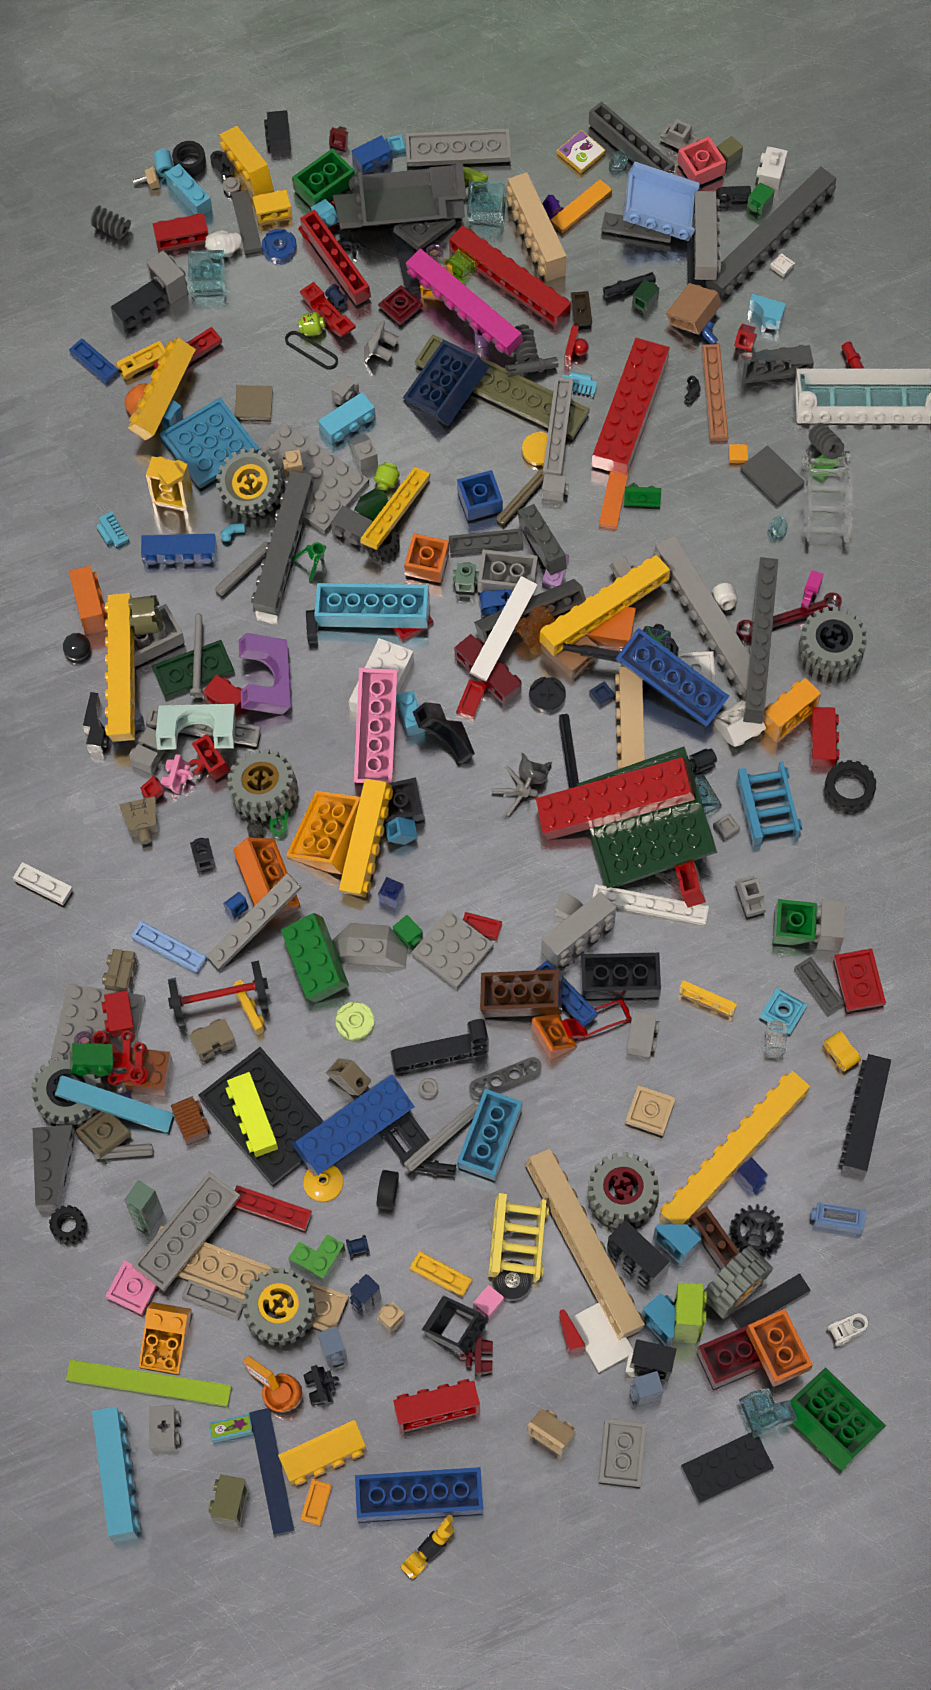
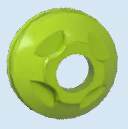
M463 167L465 186L475 189L487 183L489 177L486 174Z

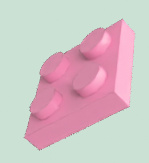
M124 1260L105 1297L143 1315L157 1286L132 1268L133 1264Z

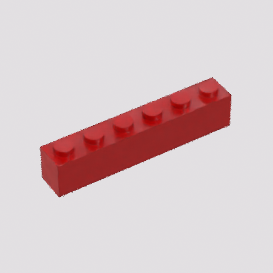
M316 210L300 218L302 230L357 306L371 298L368 283Z

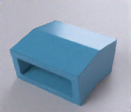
M172 400L169 403L161 420L162 426L165 429L178 423L183 418L182 407L176 401Z

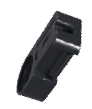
M751 186L720 187L716 190V199H720V203L748 201V196L751 194Z

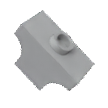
M676 119L673 124L668 123L660 135L661 141L678 149L699 140L692 132V125Z
M752 875L737 879L735 884L746 916L750 917L765 913L764 893L759 878H755Z

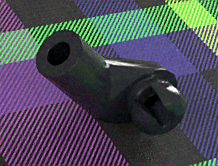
M695 376L687 378L689 392L684 398L689 403L701 391L699 380Z

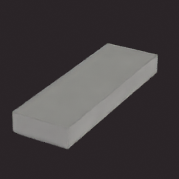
M188 1280L182 1294V1299L237 1320H239L243 1310L241 1299Z

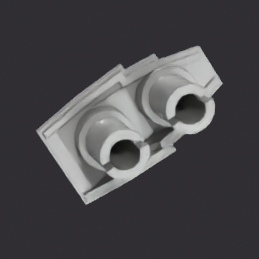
M384 320L377 326L364 347V362H368L371 355H376L387 362L391 357L393 351L378 345V341L382 340L394 347L399 336L385 330Z

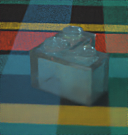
M769 1388L750 1392L739 1399L754 1438L771 1435L797 1420L790 1400L775 1403Z

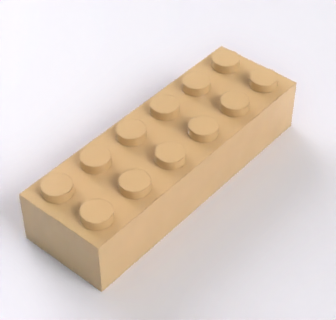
M528 173L508 178L506 203L513 210V218L519 223V231L525 236L527 248H531L533 261L538 263L540 276H544L546 282L566 276L567 255Z

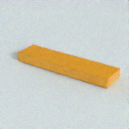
M601 179L598 180L550 220L551 224L563 234L612 194V189Z

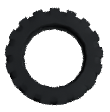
M841 761L837 766L834 765L827 774L825 794H827L828 801H831L834 807H839L842 811H859L864 806L867 807L870 801L873 800L876 791V778H874L873 771H870L867 765H862L859 761ZM846 773L856 774L866 784L865 793L861 797L854 799L843 797L835 788L837 777Z

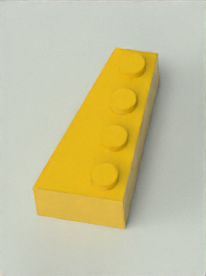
M235 126L219 134L221 150L226 152L228 159L233 163L253 196L268 194L274 191L268 164L240 128Z

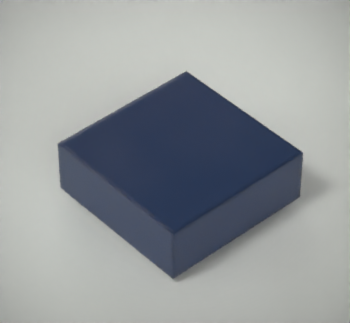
M605 681L589 690V694L599 707L615 698V693Z

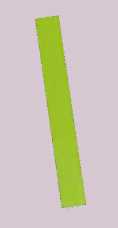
M70 1360L66 1381L224 1407H228L232 1389L231 1385L76 1360Z

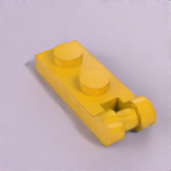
M158 341L119 360L116 366L119 370H122L124 379L128 380L135 374L153 366L166 350L162 343Z
M238 980L234 983V986L245 983L242 980ZM247 991L237 993L236 996L257 1036L264 1033L263 1025H265L261 1014H256L254 1009L257 1007L253 998H248L246 995Z

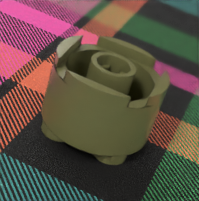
M150 595L129 599V608L132 610V615H129V622L131 627L134 626L135 635L161 632L162 614L157 607L160 605L157 596Z

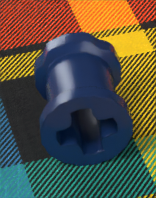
M337 284L331 285L325 291L326 297H330L336 308H340L348 300V297L339 290Z
M365 1235L354 1240L346 1239L350 1257H353V1254L364 1251L366 1253L370 1252Z

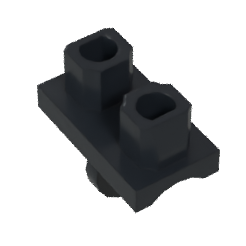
M311 1366V1371L303 1375L308 1386L315 1384L317 1390L309 1393L310 1402L313 1404L333 1403L331 1392L336 1391L334 1384L340 1381L339 1377H332L331 1371L325 1372L323 1366Z

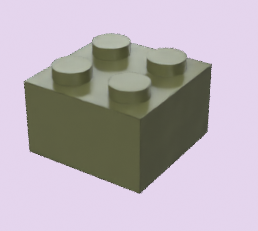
M220 1474L219 1480H215L213 1489L215 1500L210 1501L208 1511L214 1523L239 1528L248 1490L245 1479Z

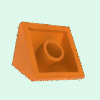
M545 1015L532 1019L531 1029L550 1061L577 1047L573 1039H568L559 1015Z

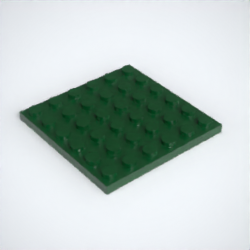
M684 746L576 784L577 786L585 785L682 757L688 765L695 800L590 828L607 888H616L718 853Z

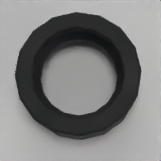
M184 141L173 149L172 159L174 166L180 164L189 175H195L205 167V152L199 143ZM187 152H194L199 155V159L191 164H184L179 161V157Z
M382 1171L377 1192V1208L393 1210L399 1182L398 1172Z

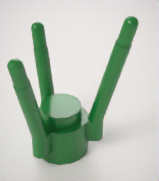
M315 542L312 545L308 544L305 549L292 559V561H295L308 552L310 559L314 560L309 577L310 582L313 580L319 560L324 559L326 546L319 542Z

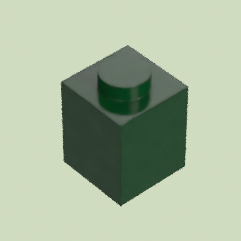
M644 279L633 293L632 304L648 312L659 298V287L655 283Z

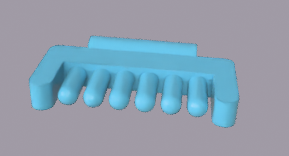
M572 371L570 376L562 375V378L573 379V392L581 393L582 390V394L586 392L589 395L591 390V397L595 396L597 381L591 380L592 375Z
M109 512L99 517L100 524L97 525V529L108 545L113 542L115 547H119L129 542V537L127 534H124L125 531L120 527L118 520H115L116 517L113 512Z

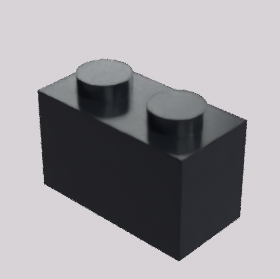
M287 110L267 112L264 126L265 130L269 132L265 134L266 144H270V151L291 149Z

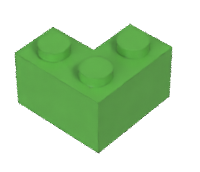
M328 1234L317 1251L299 1241L288 1258L289 1263L325 1284L345 1252V1245Z

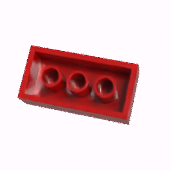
M469 1379L460 1380L457 1382V1385L453 1386L443 1384L432 1391L422 1389L412 1396L402 1394L393 1400L400 1432L480 1413V1402L475 1382L469 1381Z

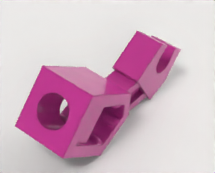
M811 570L804 589L805 595L801 602V607L809 608L813 595L818 594L824 574Z

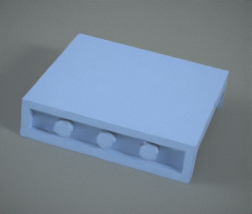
M634 162L628 172L623 220L689 241L695 231V228H692L695 191H698L699 183Z

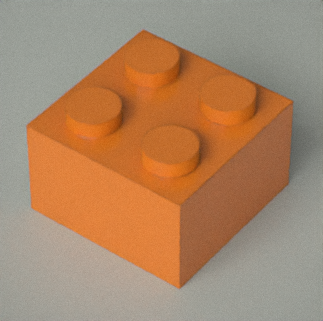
M413 533L404 564L405 576L441 583L449 554V541Z

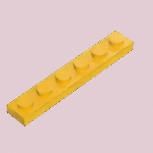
M417 467L412 469L361 537L362 544L376 550L379 548L429 481V472Z

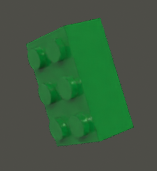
M332 148L292 177L293 189L310 207L324 199L329 202L333 199V195H339L349 188V179L355 174V170Z

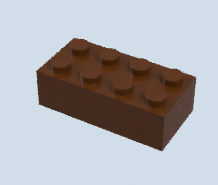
M559 969L481 973L480 1011L484 1017L562 1014V975Z

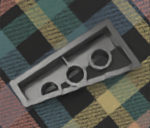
M798 345L790 348L781 347L774 350L764 349L758 352H744L739 354L738 366L741 381L744 382L796 375V369H813L814 361L810 345Z

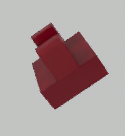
M341 126L338 128L332 127L329 145L345 150L348 145L349 132L346 131L347 128Z

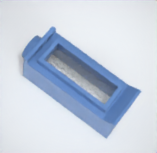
M820 1202L817 1203L816 1208H812L811 1220H814V1227L862 1234L864 1230L866 1209H854Z

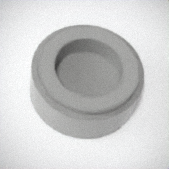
M432 1078L421 1080L418 1085L419 1094L426 1099L435 1097L438 1093L437 1082Z

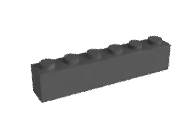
M602 101L589 111V125L633 163L638 162L674 174L675 164Z
M572 579L531 597L511 635L584 603L586 597L582 585L575 579ZM503 610L474 622L478 636L484 644Z

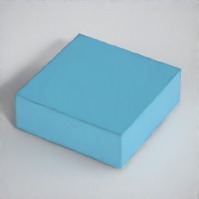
M402 135L385 138V141L392 149V155L406 152Z

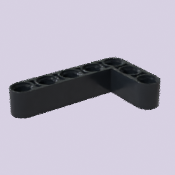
M475 1019L467 1023V1034L393 1049L390 1054L394 1071L404 1072L487 1054L489 1052V1038L485 1020Z

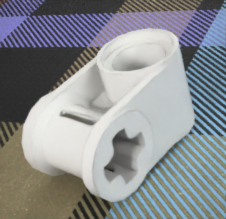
M857 1313L829 1325L827 1329L831 1331L836 1341L835 1345L838 1347L864 1334L868 1326V1320L863 1314ZM859 1320L863 1323L864 1327L857 1329L853 1326V1322Z

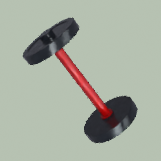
M259 960L251 962L255 979L252 980V983L182 997L176 977L168 979L171 996L168 998L170 1009L174 1010L177 1027L186 1025L183 1012L184 1004L246 991H257L260 1008H269L265 992L266 989H269L267 978H262Z

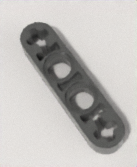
M530 1057L477 1078L470 1083V1095L475 1099H481L484 1089H487V1086L483 1087L485 1086L484 1081H487L489 1090L499 1092L536 1077L541 1072V1062L535 1057ZM530 1063L537 1065L536 1071L528 1069ZM522 1066H524V1070L528 1069L526 1070V1075H523ZM517 1070L520 1072V1076L517 1079H512L509 1076V1072ZM499 1077L502 1083L499 1086H493L491 1079ZM475 1085L483 1087L481 1089V1093H478V1091H473L475 1090Z

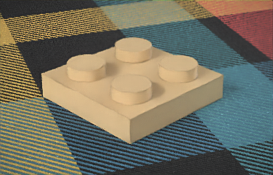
M638 1085L625 1123L663 1136L676 1098Z

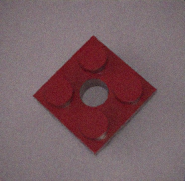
M400 285L383 299L378 306L401 325L421 309L423 304ZM397 302H404L405 304L402 305V306H399V305H397L396 303H397Z

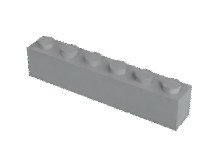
M695 191V280H716L717 273H720L721 262H717V260H720V249H717V247H720V236H717L720 234V224H717L720 220V211L716 210H719L720 199H716V191Z

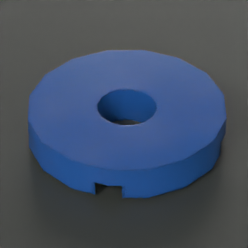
M285 229L269 231L262 240L264 255L276 262L290 259L297 249L296 238ZM276 243L284 244L282 247L275 246Z

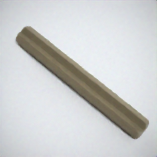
M543 469L539 470L497 516L496 520L501 525L505 524L543 482Z

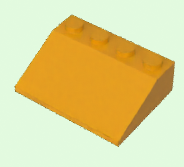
M315 791L286 857L326 872L342 874L361 797Z

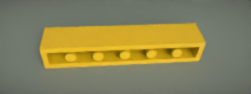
M179 337L173 341L170 340L166 344V351L158 360L159 366L151 374L152 380L145 387V394L137 403V411L130 417L129 421L131 423L128 429L144 440L154 436L196 350Z
M371 779L364 780L339 890L344 894L366 898L367 893L370 892V879L376 867L374 862L380 851V837L384 833L383 823L389 811L387 806L393 795L392 786L387 782Z

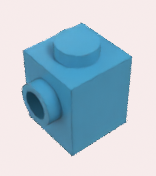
M397 817L385 824L388 842L406 845L418 838L414 820Z

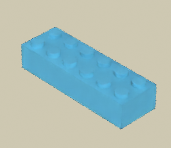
M317 583L314 615L317 627L428 628L429 586Z
M117 1407L92 1411L108 1537L113 1543L137 1539V1532H141L139 1519L135 1516V1511H138L137 1499L132 1495V1491L135 1490L134 1478L129 1474V1470H132V1461L126 1449H130L128 1436L126 1437L124 1429L127 1428L126 1417Z

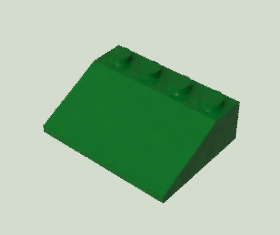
M826 1367L800 1390L781 1411L841 1471L886 1427Z

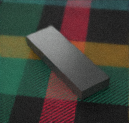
M812 957L795 966V971L828 1015L845 1004Z

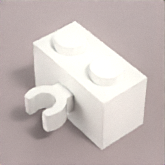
M767 146L766 153L762 152L760 163H763L762 167H758L756 177L759 178L758 184L761 182L768 187L779 189L787 159V150Z

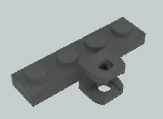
M607 212L604 214L602 231L671 243L672 236L624 221V215Z

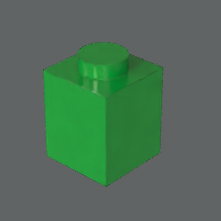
M760 182L748 196L747 207L753 212L762 215L773 202L775 190Z
M408 915L393 926V931L408 950L412 946L416 947L422 941V929Z

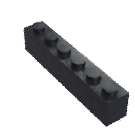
M868 1054L866 1060L862 1059L860 1071L863 1072L862 1078H858L856 1085L859 1094L858 1097L854 1096L852 1108H855L854 1115H850L848 1126L851 1127L850 1134L846 1133L843 1145H846L847 1148L846 1152L841 1153L839 1164H843L841 1171L864 1177L867 1173L892 1059Z

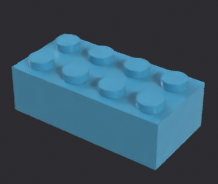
M484 1089L457 1161L458 1168L494 1181L496 1180L523 1108L522 1101Z

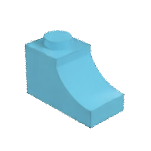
M752 294L749 310L756 312L762 320L761 326L779 330L785 313L786 303Z

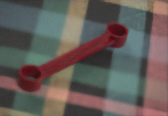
M830 592L824 596L822 601L810 604L808 609L800 607L774 615L772 628L808 617L817 610L821 613L825 607L832 611L833 607L826 604V601L829 599H834L838 602L836 607H838L839 611L842 598L839 594ZM741 620L737 624L736 634L741 641L751 640L752 632L745 635L739 631V628L747 626L752 630L753 622L750 620Z

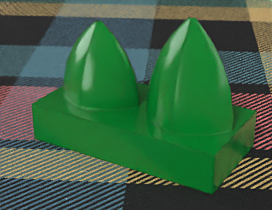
M633 482L629 486H625L624 505L660 507L662 488H656L653 485L639 487Z

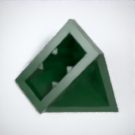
M375 488L359 498L354 511L375 520L387 504L388 498L385 492Z

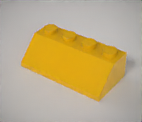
M353 1420L278 1456L290 1485L295 1484L298 1486L307 1481L306 1478L312 1475L318 1477L326 1473L325 1469L332 1466L337 1468L345 1464V1460L351 1457L357 1459L363 1456L364 1451L367 1449L357 1423Z

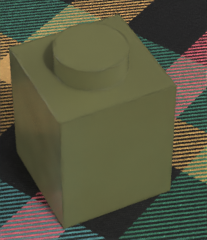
M732 135L717 146V149L726 161V168L742 157L743 145Z

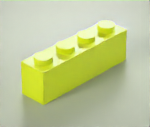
M250 1072L227 1080L229 1087L225 1089L229 1099H234L235 1105L232 1107L236 1117L240 1116L242 1120L239 1126L242 1134H247L249 1140L246 1141L249 1152H254L255 1157L277 1150L278 1146Z

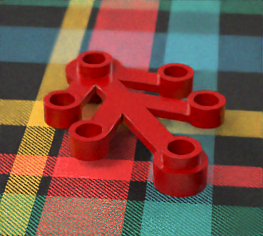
M125 1030L122 1033V1054L110 1042L109 1034L104 1031H97L92 1038L94 1044H112L113 1057L117 1059V1061H113L112 1070L126 1068L129 1073L123 1074L111 1073L108 1077V1082L114 1086H118L121 1082L131 1081L135 1085L144 1084L148 1078V1070L143 1067V1055L147 1051V1046L141 1042H137L134 1045V1065L131 1062V1043L135 1039L133 1032Z

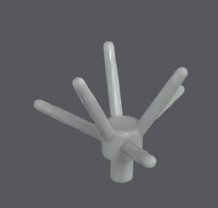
M505 766V769L518 784L516 789L492 788L491 791L505 792L503 797L518 795V798L506 814V816H510L522 797H536L538 791L530 787L531 777L524 784L512 769Z

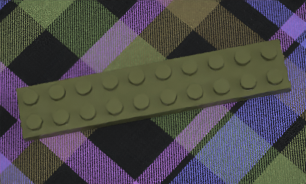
M432 334L416 358L415 365L424 368L444 339ZM480 357L489 369L472 392L549 429L554 391L520 375L507 377L505 372H509V370H505V368ZM573 400L570 403L566 437L572 440L590 411L589 408Z

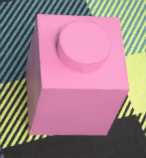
M488 1285L473 1302V1308L489 1321L504 1303V1297Z

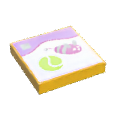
M580 130L557 149V154L582 174L605 155L606 150L584 131Z

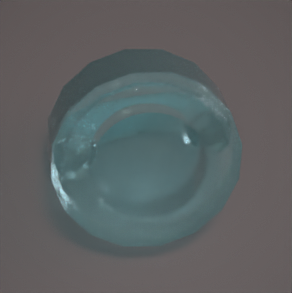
M621 150L613 152L609 166L616 169L624 168L627 165L626 154Z
M781 516L775 517L769 524V531L777 537H782L786 534L788 529L786 520Z

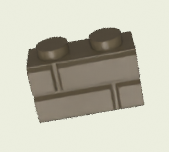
M113 949L112 955H108L106 965L109 968L108 972L103 974L102 984H105L104 986L107 990L120 992L127 990L130 993L137 962L136 953Z

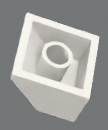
M743 700L715 715L712 719L713 724L725 741L734 747L744 744L746 740L758 736L766 729L764 721L762 724L743 722L745 707Z

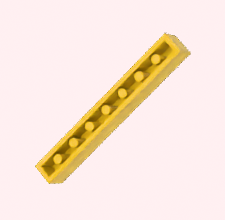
M657 555L647 558L640 566L632 568L625 576L618 577L611 585L603 587L596 595L589 596L584 603L574 606L570 612L559 616L552 624L545 625L540 631V642L555 656L562 651L563 643L573 644L667 582L670 576L669 567Z
M130 593L108 595V602H105V610L108 613V619L105 620V627L108 630V636L105 637V645L108 648V654H105V662L108 665V671L105 672V679L108 683V689L105 690V697L108 700V706L105 707V714L108 718L105 732L112 742L135 740L134 626L131 627L129 622V615H132V610L129 608L128 600L133 598Z

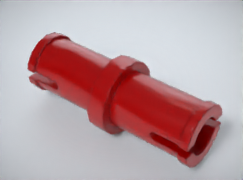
M845 342L841 347L847 357V363L851 365L852 369H865L860 361L861 357L859 353H856L852 342Z

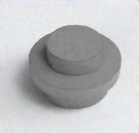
M229 177L224 180L223 189L228 194L238 192L240 182L237 178Z

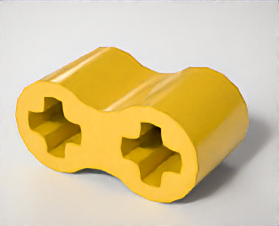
M841 1031L823 1041L825 1049L834 1058L842 1071L845 1072L861 1061L859 1053Z

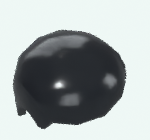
M72 633L63 642L65 656L73 661H81L91 651L89 639L81 633Z

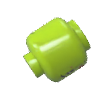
M318 312L303 314L301 319L298 320L300 333H303L306 337L320 335L323 328L326 327L324 317H320Z
M388 462L378 466L374 481L378 484L377 487L379 489L387 491L388 488H395L400 476L397 466Z

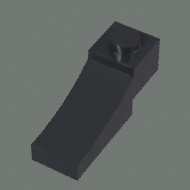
M90 692L83 722L84 732L88 734L86 745L88 752L103 754L104 748L108 747L109 736L106 735L105 729H101L99 724L98 693Z

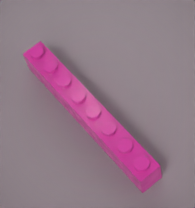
M421 248L406 262L407 273L413 279L417 278L420 284L425 289L429 288L438 300L441 298L450 310L454 309L460 319L463 321L467 320L473 330L476 332L479 330L485 340L488 342L492 341L498 351L501 353L505 352L509 356L524 341L519 330Z

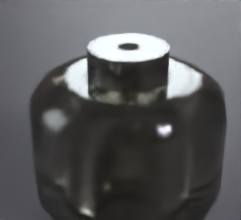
M258 819L257 821H251V824L247 825L250 838L264 837L267 834L265 823L259 822Z

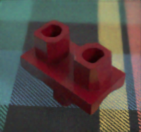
M479 1336L475 1342V1353H472L471 1349L467 1356L460 1354V1359L466 1360V1367H472V1360H475V1377H481V1374L492 1373L493 1360H481V1353L493 1354V1341L482 1340V1336Z

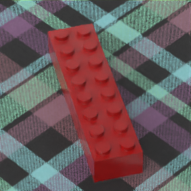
M635 337L592 455L593 467L627 475L667 365L670 347Z
M682 757L536 798L543 834L550 840L693 801L695 796L688 765Z

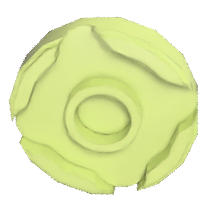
M349 1002L338 1010L336 1028L344 1038L351 1041L361 1040L372 1032L374 1015L366 1004Z

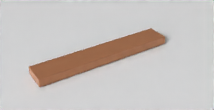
M720 344L702 345L710 441H728Z

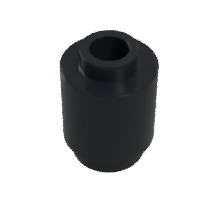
M705 748L689 755L692 771L694 770L698 773L714 766V763L717 762V757L712 748Z

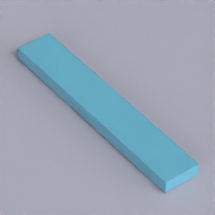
M63 1075L60 1076L55 1096L164 1133L169 1131L173 1117L171 1112Z

